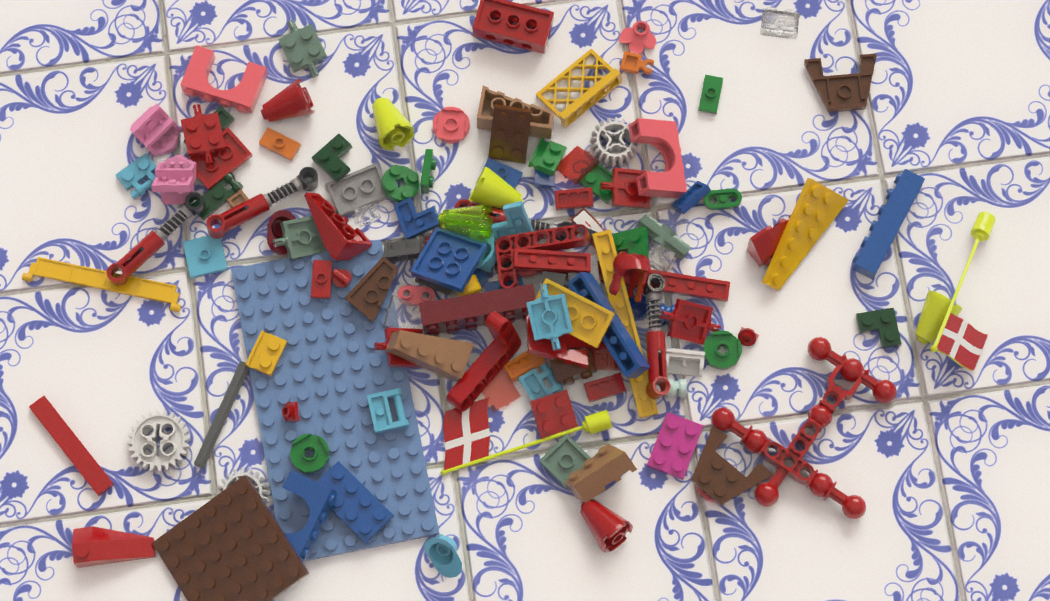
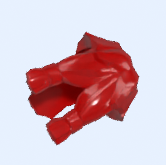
M622 251L613 261L614 273L613 280L609 286V292L616 296L619 292L623 274L627 270L633 269L627 294L628 298H632L633 290H635L637 284L638 287L634 300L641 302L643 288L647 282L648 274L651 273L650 261L644 255L628 254Z

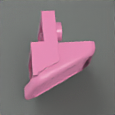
M157 103L148 108L129 129L155 157L174 152L182 132L180 127Z
M178 154L164 162L158 163L155 169L156 178L151 186L152 192H159L161 194L163 204H183L185 197L189 193L194 192L196 162Z

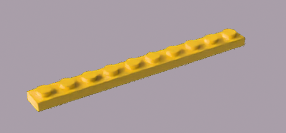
M611 229L593 233L592 237L609 302L643 355L623 276L617 295H612L609 292V286L613 280L614 273L613 261L617 256ZM646 370L636 379L629 378L639 419L657 415L656 401L646 394L648 371Z

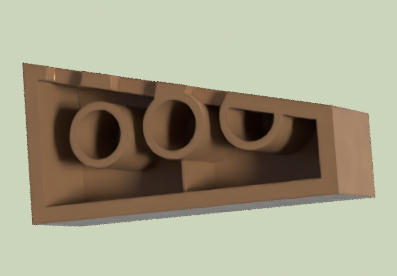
M482 86L477 113V129L491 131L494 106L498 104L531 109L532 118L529 136L551 139L554 124L553 111L534 104L529 105L522 102L521 99L516 97L514 99L506 96L505 93L490 90L489 87Z
M399 330L391 334L385 351L451 381L462 379L474 343Z

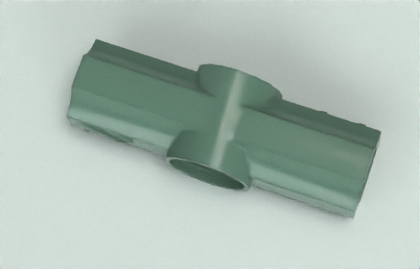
M647 213L643 215L636 225L638 228L646 227L648 229V236L652 238L651 240L662 249H667L681 261L692 248L676 236V233L665 224H660Z

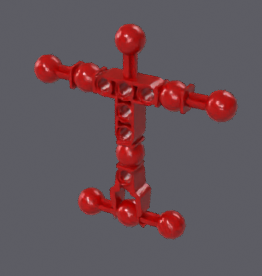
M816 337L808 343L807 351L809 356L817 361L827 360L836 367L827 379L826 387L828 389L822 400L819 401L818 405L813 406L809 410L807 421L803 424L787 449L779 443L771 441L770 438L768 439L763 431L753 429L752 425L747 429L736 422L734 413L728 408L716 409L711 415L712 426L723 432L729 430L740 437V445L744 444L745 448L751 453H759L758 456L761 457L762 455L766 462L777 468L770 480L759 484L754 491V497L760 505L765 507L774 505L779 498V486L785 477L789 476L799 484L806 485V488L809 486L813 495L824 497V501L829 497L840 504L846 517L858 519L866 512L864 499L858 495L847 496L835 488L836 481L833 484L828 474L818 473L817 469L815 471L809 463L803 460V457L816 440L818 433L831 423L834 411L843 400H850L861 383L871 389L873 397L882 404L892 402L897 395V389L892 381H878L870 376L869 370H864L863 364L858 359H847L846 354L840 356L832 351L831 344L826 338ZM839 372L845 381L855 382L849 391L842 390L840 386L835 385L834 379ZM831 397L836 403L833 405L828 404L826 398ZM811 428L814 431V435H807L805 429ZM801 444L804 450L797 451L794 445ZM773 448L776 450L777 455L771 456L767 453V450ZM789 459L793 462V466L787 467L783 461ZM806 470L810 476L804 478L800 475V471Z

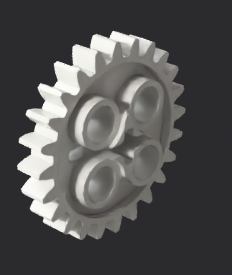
M156 409L155 415H152L150 411H148V417L142 414L141 422L135 419L137 426H130L133 433H128L127 435L132 440L127 441V444L132 446L128 451L129 453H134L131 458L133 460L138 459L136 461L138 466L143 463L144 470L150 466L151 472H154L155 468H157L159 473H161L162 467L169 471V465L172 464L176 468V461L183 462L181 455H188L184 449H190V445L186 442L191 441V438L186 436L190 432L188 429H184L187 426L185 422L180 423V416L175 418L174 412L168 416L166 410L160 414L159 410ZM158 424L160 425L159 435H160V437H161V439H162V440L160 441V450H161V457H160V458H158V445L156 444V441H158V433H157V425H158ZM167 427L173 428L171 434L166 435L163 432ZM153 429V433L150 436L144 435L145 430ZM167 446H173L174 449L171 453H164ZM147 448H154V452L151 455L145 454Z

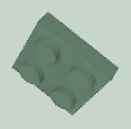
M566 434L539 460V463L567 489L568 486L565 481L569 478V475L580 469L584 462L591 457Z

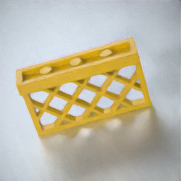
M591 48L538 91L536 97L550 111H553L561 120V124L567 128L622 82L621 73L616 68L613 69ZM590 56L596 59V65H585ZM582 69V76H571L572 71ZM585 69H595V76H585ZM598 69H606L609 73L606 76H598ZM561 80H568V88L558 87V83ZM571 80L581 81V88H571ZM584 81H595L594 86L591 88H584ZM546 92H554V99H545L543 95ZM557 92H567V99H557ZM570 92H581L578 99H570ZM556 104H567L566 109L560 113L556 109Z

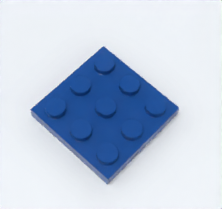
M436 227L410 270L411 276L462 293L487 251L488 246L486 243Z

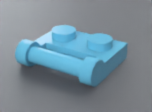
M400 388L367 395L375 434L395 429H404L410 426L409 421L405 417ZM387 398L394 399L398 417L396 422L392 421Z

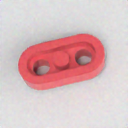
M404 285L397 292L399 302L406 306L419 307V303L436 300L435 292L429 287ZM405 292H410V296L405 297L403 294ZM424 294H429V298L424 299L422 296Z

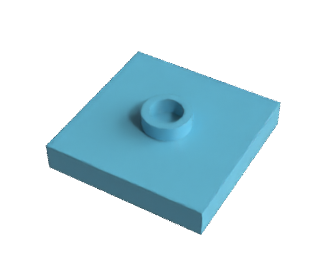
M209 235L182 242L191 279L228 270L221 238L214 239Z

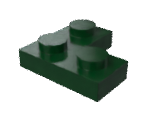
M338 133L311 158L315 164L338 183L351 171L349 166L340 158L353 147L351 143Z
M894 307L856 313L855 317L859 334L878 331L882 349L901 346L902 343Z

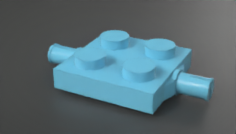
M547 284L539 285L541 297L534 301L526 302L534 340L551 339L553 350H559L561 347L558 337L574 332L566 296L564 293L555 296L549 295Z

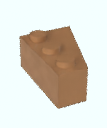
M607 444L601 447L595 456L587 459L580 469L572 472L565 483L578 500L586 503L605 491L606 488L604 486L614 480L616 483L622 480L621 475L629 470L633 473L637 468L625 451Z

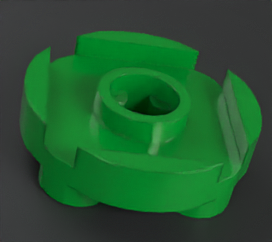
M392 165L384 173L381 187L386 197L391 201L398 203L409 197L413 199L419 190V176L406 166ZM396 181H402L405 186L398 187Z
M716 331L704 343V358L710 367L720 370L729 369L735 366L741 357V342L729 331ZM720 346H724V349H728V352L722 355L717 349H720Z
M304 434L294 440L290 458L295 468L304 474L316 473L322 470L328 463L329 448L322 437ZM307 449H309L310 451H313V450H314V451H315V453L313 454L314 457H312V458L307 457V458H306V457L304 456V455L307 454V453H306V450H307Z

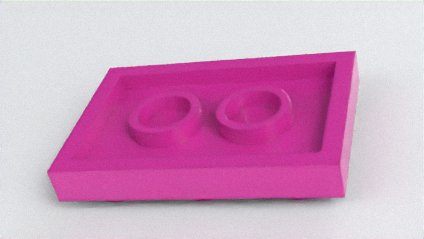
M667 412L647 467L683 480L704 425Z

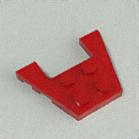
M529 315L526 316L528 353L548 359L556 358L563 360L564 363L569 365L573 363L580 365V368H588L587 350H567L565 334L558 337L561 347L559 350H553L551 339L535 341Z

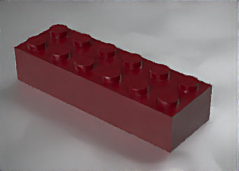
M528 284L419 303L423 334L439 336V333L447 332V334H454L462 329L472 331L479 326L486 327V319L493 311H496L511 321V323L520 319L525 321L526 316L529 315L526 302L534 301L536 298L534 285Z

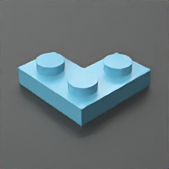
M522 201L504 205L503 211L507 221L492 224L491 227L496 241L502 236L534 231Z

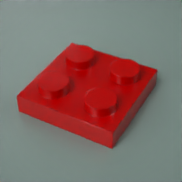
M567 389L529 401L541 439L578 427Z

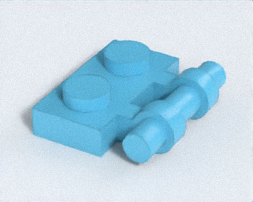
M145 153L115 175L127 191L132 187L135 188L130 193L132 198L135 199L138 196L142 197L146 194L145 191L152 187L151 185L156 178L153 172H155L157 166ZM148 177V181H146L142 185L139 184V182Z
M547 363L540 366L543 371L541 374H538L534 368L518 378L530 400L564 389L562 384L556 382L553 369L549 368ZM548 379L552 387L547 389L543 380Z

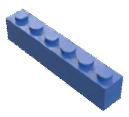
M904 169L902 174L898 173L894 180L896 184L894 190L890 188L885 198L888 202L886 205L882 204L877 213L880 216L878 221L873 220L869 231H871L869 238L864 237L860 245L863 247L861 253L857 252L852 260V263L855 264L852 270L872 280L874 279L925 178L907 169Z
M580 272L567 283L574 293L615 313L602 341L625 378L636 379L650 368L649 364L592 273Z

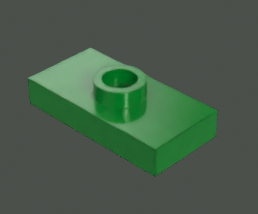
M705 74L698 111L717 114L723 83L722 77Z

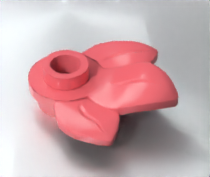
M638 21L632 27L625 28L621 32L619 43L629 44L630 52L641 54L645 47L654 49L656 38L650 32L648 23ZM638 29H643L644 32H643V33H639L637 30H638Z

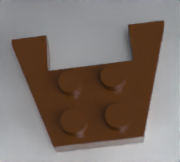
M877 53L861 54L859 56L861 73L823 76L821 58L804 59V66L828 113L866 109Z
M713 426L691 482L719 506H722L748 489L769 479L773 473L759 462L750 474L745 477L716 452L728 435Z

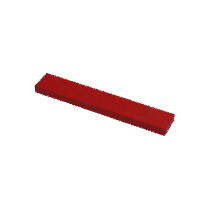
M45 395L29 406L30 410L98 496L114 485Z

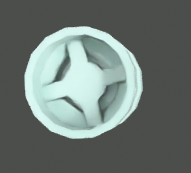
M668 379L671 388L666 397L674 398V396H679L680 398H686V379H679L678 381Z

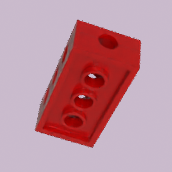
M480 0L472 27L473 37L545 54L554 23V12L507 0Z

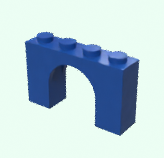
M290 470L282 488L301 496L309 506L310 515L307 524L300 531L295 533L284 532L301 561L304 562L311 553L310 547L312 543L319 537L321 524H324L327 520V512L330 506H333L336 501L337 491Z

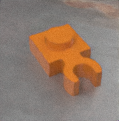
M624 51L620 71L638 75L639 70H642L643 73L651 75L652 69H648L646 66H654V60H642V55Z

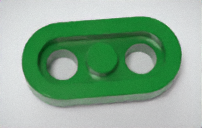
M734 188L711 190L704 197V205L709 210L735 209L742 201L740 191ZM729 198H734L735 202H730ZM715 199L716 203L712 204L710 200Z

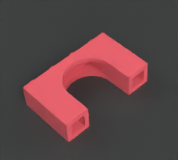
M196 45L180 84L182 92L190 97H194V95L201 97L206 102H217L225 108H236L237 111L244 114L247 112L253 114L268 75L267 68L248 62L242 80L237 86L229 90H219L208 82V76L216 58L214 51Z
M638 118L630 123L628 126L631 142L650 144L656 147L661 152L665 161L664 173L646 171L636 178L639 196L677 199L687 192V184L685 182L676 121Z

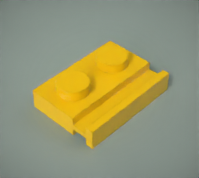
M261 330L247 359L246 367L253 368L272 377L288 342Z

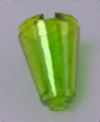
M483 204L444 209L439 214L438 223L441 224L442 229L486 243L487 240L485 238L489 239L492 231L493 218H489V212H493L491 205Z

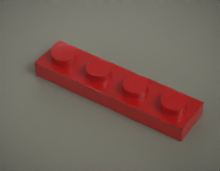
M514 248L513 269L590 273L591 253Z

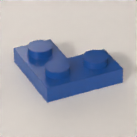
M410 197L393 205L407 240L442 225L434 206L417 213L413 199Z

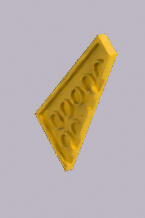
M807 178L761 283L779 291L849 200L819 182Z

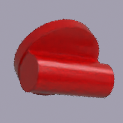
M335 268L332 272V280L336 287L346 288L350 285L352 277L349 271Z
M741 327L738 333V339L744 346L754 345L759 337V334H756L750 328Z
M287 402L282 408V415L286 421H300L298 402Z

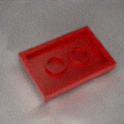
M229 127L222 131L226 150L216 151L212 154L213 165H210L209 161V166H206L205 158L201 155L189 158L196 162V177L207 190H210L226 174L233 173L253 156Z

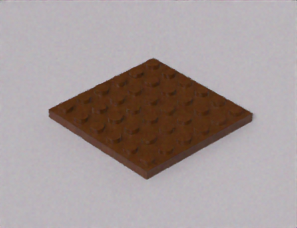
M248 475L241 477L152 542L187 601H273L310 574Z

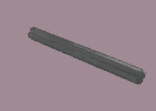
M239 362L194 461V465L199 468H205L249 371V367L245 365L246 362Z

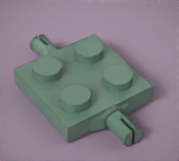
M291 20L292 25L288 21L287 25L291 32L278 39L294 73L302 69H309L312 78H314V72L316 76L319 75L315 65L319 61L328 58L312 24L298 29L294 20Z
M313 216L281 222L283 238L273 239L274 247L285 245L289 260L322 253L326 250Z

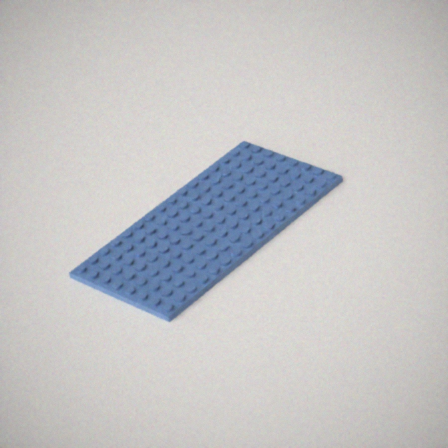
M381 240L371 241L373 245L348 261L334 260L328 250H325V252L292 260L283 258L231 269L247 359L261 330L288 342L272 377L249 367L276 521L282 531L285 533L300 531L307 524L310 515L309 506L301 496L282 488L290 470L317 482L338 461L394 515L365 544L329 508L327 520L324 524H321L319 537L312 543L310 547L311 553L304 562L440 534L407 367H388L386 351L374 350L375 342L385 343L384 330L386 328H399L391 287L374 324L345 300L346 295L383 257L384 252ZM313 260L333 261L332 272L335 268L349 271L352 277L350 285L346 288H338L332 280L330 299H311ZM400 388L405 417L409 421L410 426L404 429H395L375 434L367 395ZM387 398L392 421L396 422L398 417L394 399ZM287 402H298L299 422L286 421L284 419L282 408ZM301 435H318L328 445L329 461L322 470L316 473L304 474L296 469L291 461L290 452L292 444ZM307 449V454L304 456L312 458L315 451Z

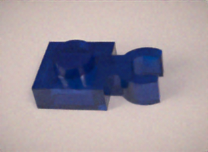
M633 292L632 298H629L632 313L643 321L648 315L646 297L642 295L641 302H636Z

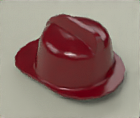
M287 210L276 211L271 216L267 225L268 246L278 255L288 254L285 245L273 246L275 244L273 239L283 238L280 223L296 219Z

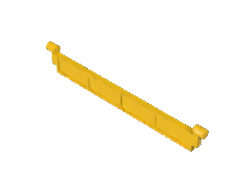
M41 257L37 258L36 263H31L28 273L22 274V280L32 282L33 276L169 303L171 304L170 311L179 313L181 311V305L177 304L180 296L176 292L177 285L130 276L126 284L115 286L107 277V271ZM114 273L113 278H119L122 274Z

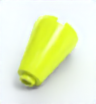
M381 97L376 99L372 109L380 146L385 150H394L393 147L398 145L400 148L405 146L414 138L413 132L415 130L388 98Z
M486 166L479 175L469 197V200L472 202L503 209V206L519 201L523 203V199H521L522 194Z
M929 290L927 292L915 331L918 342L924 345L933 343L938 335L951 299L936 291ZM956 303L951 313L958 316L963 308Z

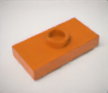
M268 127L259 141L260 146L290 161L294 159L301 147L300 143Z
M527 350L506 363L504 369L514 383L520 376L534 368L537 369L546 362L543 357L530 354Z

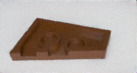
M383 256L346 295L345 300L374 324L398 272V268Z

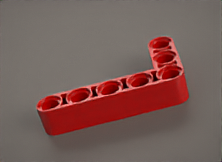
M583 224L502 236L497 239L495 246L501 287L505 289L520 286L518 269H513L514 248L559 251L584 247L589 244L591 239L587 227ZM579 233H585L582 238H577ZM560 236H566L565 240L558 241V238ZM547 239L546 243L539 244L540 240ZM523 242H529L526 247H520ZM504 245H510L507 250H501ZM506 263H512L509 268H503ZM508 281H514L511 286H505Z
M496 311L491 312L485 322L494 340L446 396V401L462 412L472 405L521 346V339L511 321Z

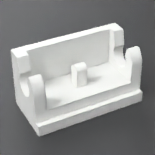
M666 348L667 374L702 377L705 352Z

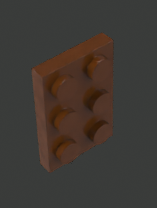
M495 104L489 158L526 163L532 118L531 109Z

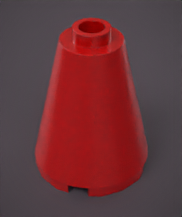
M301 79L295 80L262 105L263 109L260 111L264 120L268 119L269 122L315 113V110L311 109L314 105L307 88H302L300 83H303Z
M595 499L581 504L580 514L604 553H607V549L611 552L618 548L627 539L626 533L629 532L631 534L633 526L629 521Z

